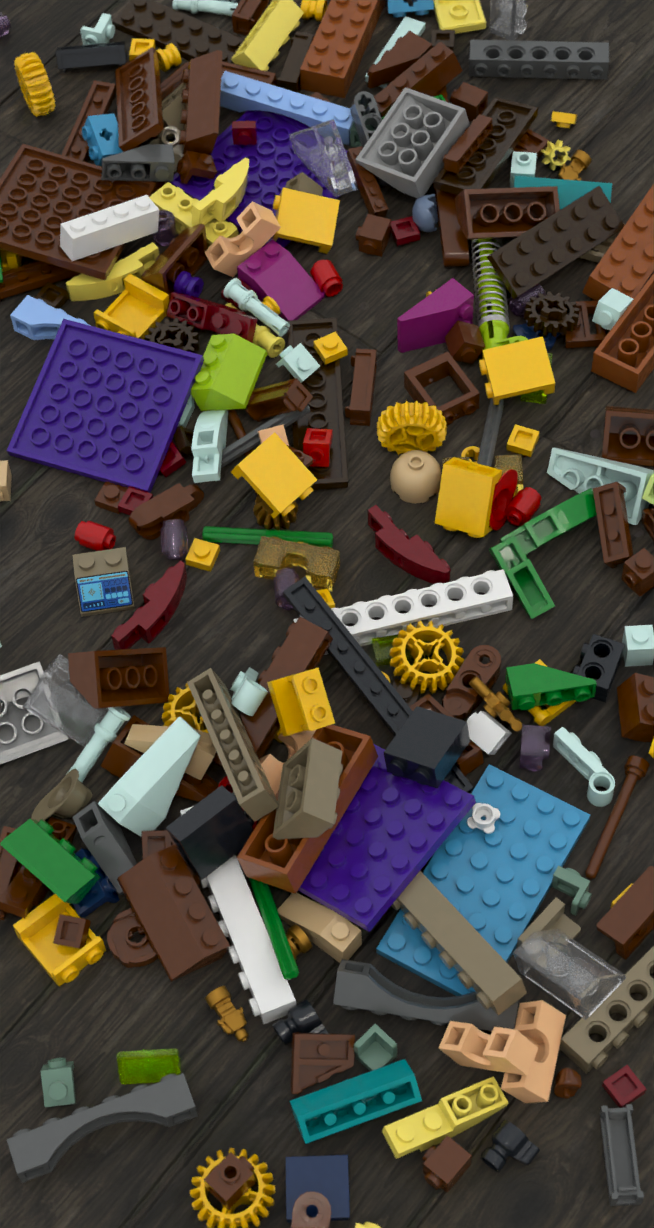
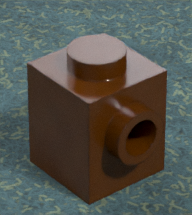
M463 82L458 89L453 91L450 102L465 108L468 120L472 122L479 114L482 115L486 110L488 92Z
M367 214L363 226H359L356 232V240L359 241L360 252L382 257L391 237V219Z
M457 320L445 336L449 353L458 362L473 364L485 349L479 326Z
M645 548L624 562L621 578L639 597L654 587V556Z
M447 1135L438 1147L433 1145L425 1153L422 1159L424 1161V1179L433 1188L439 1190L441 1187L448 1193L470 1167L472 1155Z
M230 1152L204 1179L206 1189L230 1210L256 1183L253 1173L255 1169L245 1157L240 1156L237 1158Z

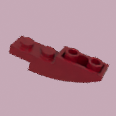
M171 292L166 315L173 319L178 318V321L181 322L186 320L189 325L200 329H208L220 334H236L253 343L258 320L246 315L243 311L177 292Z
M377 505L368 509V525L375 532V547L388 560L405 572L432 584L450 582V566L444 559L438 558L429 542L423 541L417 534L409 539L403 529H398L393 524L391 516L386 511L382 512Z
M179 561L175 566L169 567L163 577L146 588L143 594L145 606L139 607L126 623L120 624L111 635L115 650L130 649L141 638L150 644L168 624L185 590L187 574L184 562Z

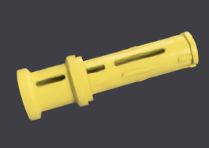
M232 303L225 305L237 309ZM256 324L253 344L265 349L269 357H277L285 347V340L282 337L273 335L267 326Z

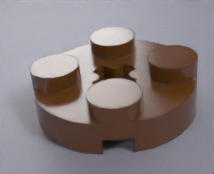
M130 908L118 914L113 920L114 923L110 931L108 930L107 942L115 959L127 968L146 966L157 960L158 956L133 909ZM136 931L140 935L145 934V937L139 943L130 941L133 938V933Z

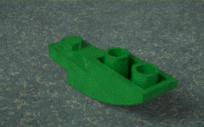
M590 488L551 508L500 538V541L502 542L515 535L522 550L527 555L553 539L564 535L597 516L593 490Z

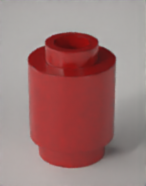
M319 260L313 265L310 275L320 291L324 292L328 297L337 295L342 290L343 284L342 278L330 260Z
M530 487L519 490L505 509L507 520L515 526H523L526 522L530 521L540 507V494Z
M81 521L75 531V541H78L81 546L95 551L112 549L116 542V536L112 528L92 521Z

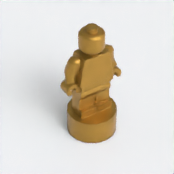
M577 150L571 157V163L568 166H565L566 164L561 166V171L558 174L559 179L580 181L581 178H578V174L582 170H586L592 162L590 156L582 150Z
M220 986L210 992L205 997V1000L210 1008L215 1009L221 1020L217 1021V1025L221 1026L227 1034L235 1033V1037L239 1042H245L249 1035L244 1029L247 1022L243 1014V1008L236 1010L231 1002V994L226 986Z

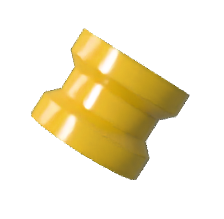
M170 43L166 45L165 49L156 50L159 58V67L163 72L168 71L173 65L178 66L182 63L179 51L174 44Z

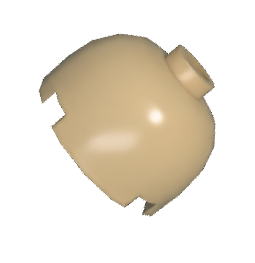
M420 450L408 451L402 454L393 463L391 469L390 483L392 491L400 495V499L405 502L415 504L429 501V497L439 493L442 476L439 463L432 455Z

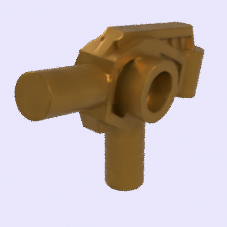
M475 676L469 682V685L486 702L483 706L494 719L499 716L501 720L508 722L514 731H520L522 729L521 721L515 718L507 707L511 702L500 691L496 694L493 693Z

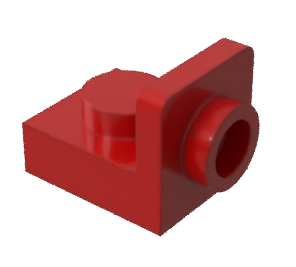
M307 428L303 441V453L313 457V464L310 466H329L333 429Z

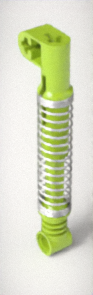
M502 238L471 239L477 326H479L485 349L528 340L524 336L507 338L510 332L507 290L487 258L498 248L503 247Z

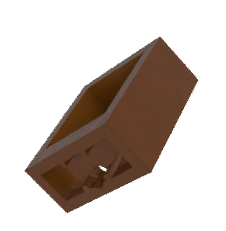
M448 351L404 372V388L414 401L417 400L420 404L427 402L428 406H436L437 410L442 411L447 426L453 423L454 420L470 415L479 409V391ZM450 375L464 395L437 407L424 387Z

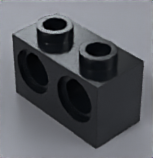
M595 634L592 635L590 643H584L580 658L583 659L581 666H575L573 674L587 678H597L595 697L592 698L606 703L623 658L625 644ZM601 654V655H604V656H606V657L600 658V657H597L596 655Z

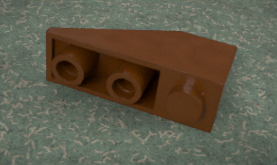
M409 30L403 37L397 39L390 51H385L377 64H373L369 68L367 87L371 89L394 81L431 50L432 44Z

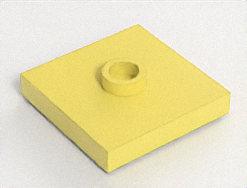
M433 0L434 12L440 30H455V34L486 29V21L479 0Z

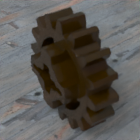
M548 291L546 296L538 293L537 298L530 297V302H526L524 320H528L527 326H534V332L541 330L544 336L549 332L552 333L553 337H556L557 333L560 332L564 336L567 330L572 332L574 326L578 325L580 309L576 308V302H569V296L563 298L559 292L554 296Z
M166 318L164 324L156 322V329L149 328V335H145V340L192 353L199 350L198 332H195L193 325L188 327L186 320L178 323V318H175L173 322H169Z

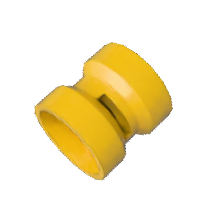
M302 0L301 10L304 13L301 19L309 20L314 17L316 21H322L327 10V0Z

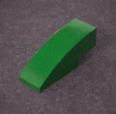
M515 535L489 549L499 569H504L511 589L531 619L555 606Z

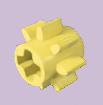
M557 140L556 145L548 141V147L545 150H541L545 156L542 163H550L549 168L551 170H555L556 165L561 168L567 160H571L567 153L571 148L568 146L562 147L563 141ZM555 151H559V153L557 154V159H553V157H555Z

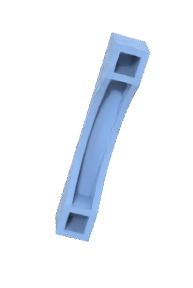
M224 71L221 78V107L237 112L260 110L285 115L308 125L329 140L349 146L350 129L354 123L350 108Z
M29 295L25 297L10 315L14 331L32 340L55 339L63 319L89 325L84 320L74 318L62 309H56L46 304L43 300L35 299Z

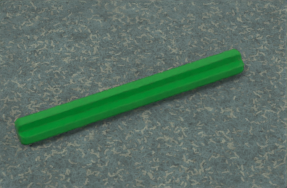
M205 526L202 532V538L207 542L332 548L333 534L328 532Z
M249 878L283 977L286 980L296 978L299 975V970L269 886L266 883Z

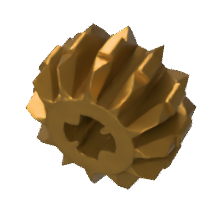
M259 496L256 497L253 511L259 526L264 525L265 529H271L272 527L275 530H280V527L289 529L290 523H295L297 519L298 504L294 500L292 502L296 506L285 517L279 514L273 519L271 516L273 510Z

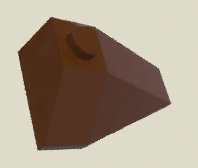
M133 715L114 740L101 764V767L119 778L144 754L124 744L132 724L150 725ZM184 773L175 795L200 802L215 791L219 784L206 773L201 780Z

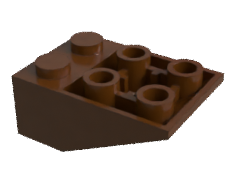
M634 673L617 687L621 734L623 738L652 742L654 738V677Z

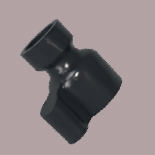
M307 999L291 1008L286 1020L280 1019L272 1025L285 1046L292 1041L293 1033H328Z
M503 1120L492 1135L493 1145L484 1150L480 1155V1159L491 1169L499 1173L505 1166L507 1157H512L525 1165H529L540 1149L530 1142L528 1137L518 1127L507 1120Z

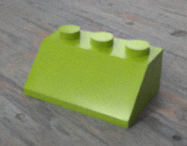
M236 334L212 335L203 355V365L200 372L195 376V383L191 388V394L201 411L246 409L268 354L267 351Z

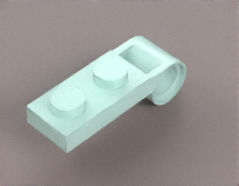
M250 667L246 673L240 671L230 690L234 692L231 698L232 705L241 712L253 716L268 691L256 683L258 672Z
M562 726L554 733L553 747L589 781L587 791L589 802L598 807L608 805L612 801L615 780L613 776L602 766L600 758L594 752H589L581 745L580 739L574 733H569ZM602 786L607 790L602 792L596 790L595 787Z

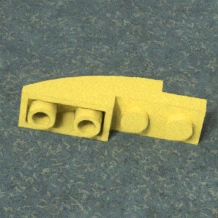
M245 157L225 173L219 175L214 182L215 190H212L206 197L193 205L191 210L192 226L198 224L206 225L214 218L223 222L235 211L242 201L247 187L248 158Z
M152 242L126 258L120 259L114 264L106 280L85 274L73 277L66 282L69 299L71 301H87L122 293L125 290L124 279L129 274L141 279L144 271L149 270L159 256L158 247Z
M493 1076L441 1098L439 1103L384 1126L382 1133L397 1159L418 1149L422 1152L433 1145L436 1146L447 1135L452 1138L506 1107L508 1101Z

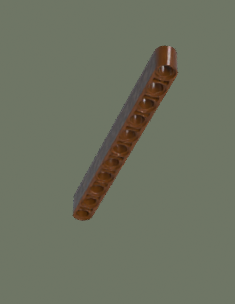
M445 85L432 97H436L442 94L445 101L448 102L447 89ZM434 189L444 268L469 266L467 238L457 222L455 203L457 195Z

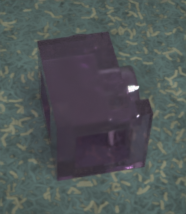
M522 726L519 768H526L530 771L542 770L543 759H549L551 727Z

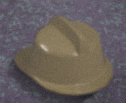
M72 769L68 772L61 782L38 803L31 819L39 822L41 819L46 820L51 815L71 818L85 808L93 794L91 790L78 780L79 771L77 769Z

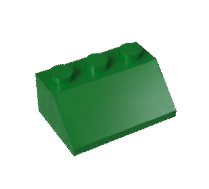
M34 819L27 820L1 841L0 845L65 903L79 904L101 878L95 872L97 866L86 857L81 860L73 852L76 848L65 838L57 839L52 834L54 828L43 819L39 822Z

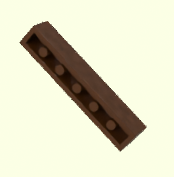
M299 617L296 623L293 622L289 626L285 642L282 647L278 646L272 656L271 665L258 678L257 683L268 691L253 716L243 712L240 715L258 759L264 756L280 729L267 682L315 669L333 640L328 631L302 617ZM216 751L213 761L224 769Z

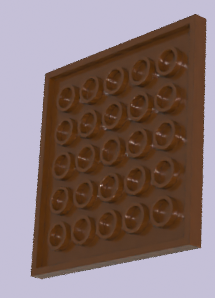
M22 144L0 178V249L106 280L126 243L71 261L60 247V224L144 195L150 197L155 193L157 183L152 181L101 180V166Z

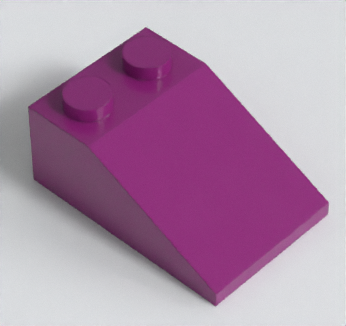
M273 239L237 266L238 278L256 291L257 299L263 302L266 296L275 300L280 308L278 316L286 322L298 320L325 298V293L320 291L314 280L292 254Z
M452 278L397 318L398 351L403 353L445 343V336L457 320L473 324L474 295Z

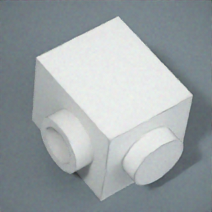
M480 711L478 714L476 712L473 713L467 720L469 738L488 755H495L512 734L484 711Z

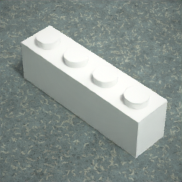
M147 195L61 223L60 247L71 261H75L158 232L159 208Z

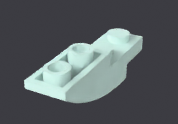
M228 410L203 411L197 419L191 448L194 456L192 470L194 483L220 480L222 450L226 448Z

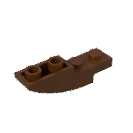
M51 817L47 823L54 828L52 834L59 840L65 838L72 843L77 830L76 825ZM22 866L1 896L0 910L26 918L34 905L37 907L40 905L49 888L25 866Z

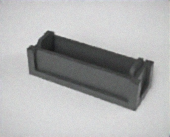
M626 1104L625 1108L608 1109V1106H601L599 1113L610 1206L640 1205L644 1199L643 1191L640 1189L632 1124V1104Z

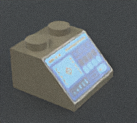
M126 547L72 555L81 617L135 609Z

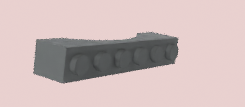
M344 959L341 960L337 970L333 1004L341 1005L342 1008L347 1010L359 1008L370 1010L376 1015L394 1014L400 1015L401 1018L406 1020H416L418 1018L429 1020L435 1025H446L450 1021L470 1023L478 1029L488 1030L491 1033L494 1027L514 1029L518 1001H516L498 1016L491 1007L486 1010L476 998V991L453 997H433L414 993L391 982L372 964Z
M184 1073L166 1075L160 1079V1082L153 1085H139L133 1088L129 1094L121 1097L118 1095L107 1097L101 1102L102 1104L91 1108L88 1106L81 1107L65 1118H51L45 1121L41 1127L33 1130L29 1128L22 1129L14 1133L13 1137L6 1140L21 1182L23 1183L52 1172L60 1158L75 1143L87 1134L102 1127L129 1121L152 1122L171 1127L198 1117Z

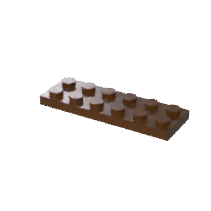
M154 47L115 70L119 147L123 152L138 148L144 141L158 136L164 130L159 58Z

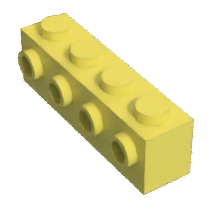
M272 0L231 58L233 63L268 71L269 62L279 55L278 49L290 39L288 35L299 26V19L304 12L293 0Z
M167 182L149 197L159 208V221L178 234L185 229L193 227L191 225V210L193 205L199 200L185 194L180 187H175ZM214 218L205 225L208 248L220 235L225 238L238 236V229L231 222L225 220L220 222Z

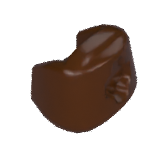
M570 1068L560 1070L556 1077L554 1094L565 1099L575 1096L582 1085L580 1074Z

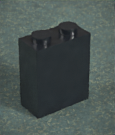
M416 706L384 751L387 772L398 777L401 776L416 781L421 785H428L438 789L470 742L467 721Z
M221 785L168 825L166 829L187 866L203 880L242 850L254 831L252 826L255 823L239 805L234 791L230 793Z

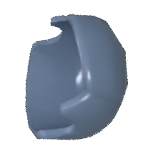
M435 194L419 197L412 208V218L418 229L423 232L429 233L437 230L434 227V224L438 222Z

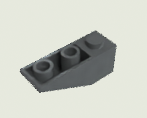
M148 144L102 158L101 180L173 182L175 166L173 145Z
M93 801L72 818L82 841L106 876H108L112 885L117 889V892L122 895L124 892L117 879L137 863L120 824L98 805V802Z

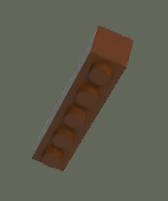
M479 114L472 121V124L466 128L463 135L452 145L450 151L444 155V170L459 173L493 131L492 118Z
M359 146L348 149L346 159L369 214L386 217L388 207L374 174L355 161L363 147Z

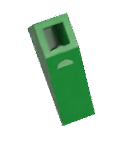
M535 663L506 667L505 682L512 710H530L535 706L541 705L556 706L562 702L573 700L582 702L595 697L597 683L594 679Z

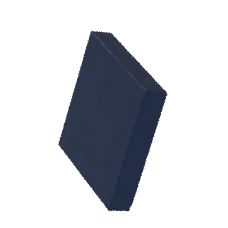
M348 1155L285 1157L287 1223L292 1222L293 1206L297 1198L311 1191L321 1193L328 1199L331 1206L330 1221L350 1220ZM309 1205L306 1208L307 1216L315 1217L318 1214V1208L315 1205Z

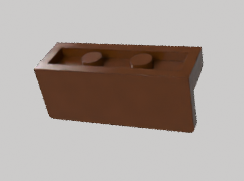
M649 866L596 925L598 931L615 942L616 953L625 960L654 929V866Z

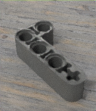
M367 91L357 93L350 108L362 147L366 145L382 121L375 98ZM365 125H371L375 130L370 131ZM374 175L375 178H376V180H377L378 185H380V186H388V185H390V184H388L387 182H385L384 180H382V179H380L379 177H377L376 175Z

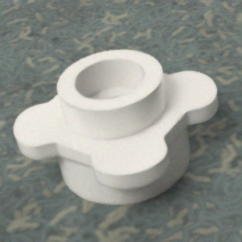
M476 803L473 806L472 817L468 818L467 824L471 829L478 828L486 834H491L495 830L494 823L496 819H499L500 811L489 804Z

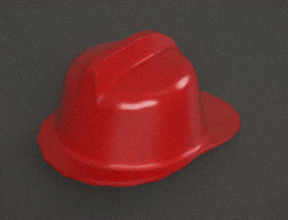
M510 469L506 471L498 483L495 484L489 526L493 530L501 529L507 519L505 509L512 500L518 481L516 470Z

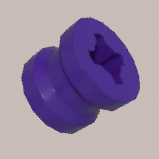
M183 271L178 275L173 289L174 292L198 298L202 292L204 282L203 279L192 277L189 272Z

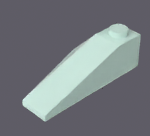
M552 448L547 470L549 475L579 494L590 488L593 490V488L618 481L626 488L624 498L628 523L638 525L642 518L643 510L648 508L650 504L642 499L650 476L654 474V470L560 448Z
M179 716L117 781L98 805L119 824L140 837L142 831H155L169 812V807L178 791L181 779L191 761L201 735Z

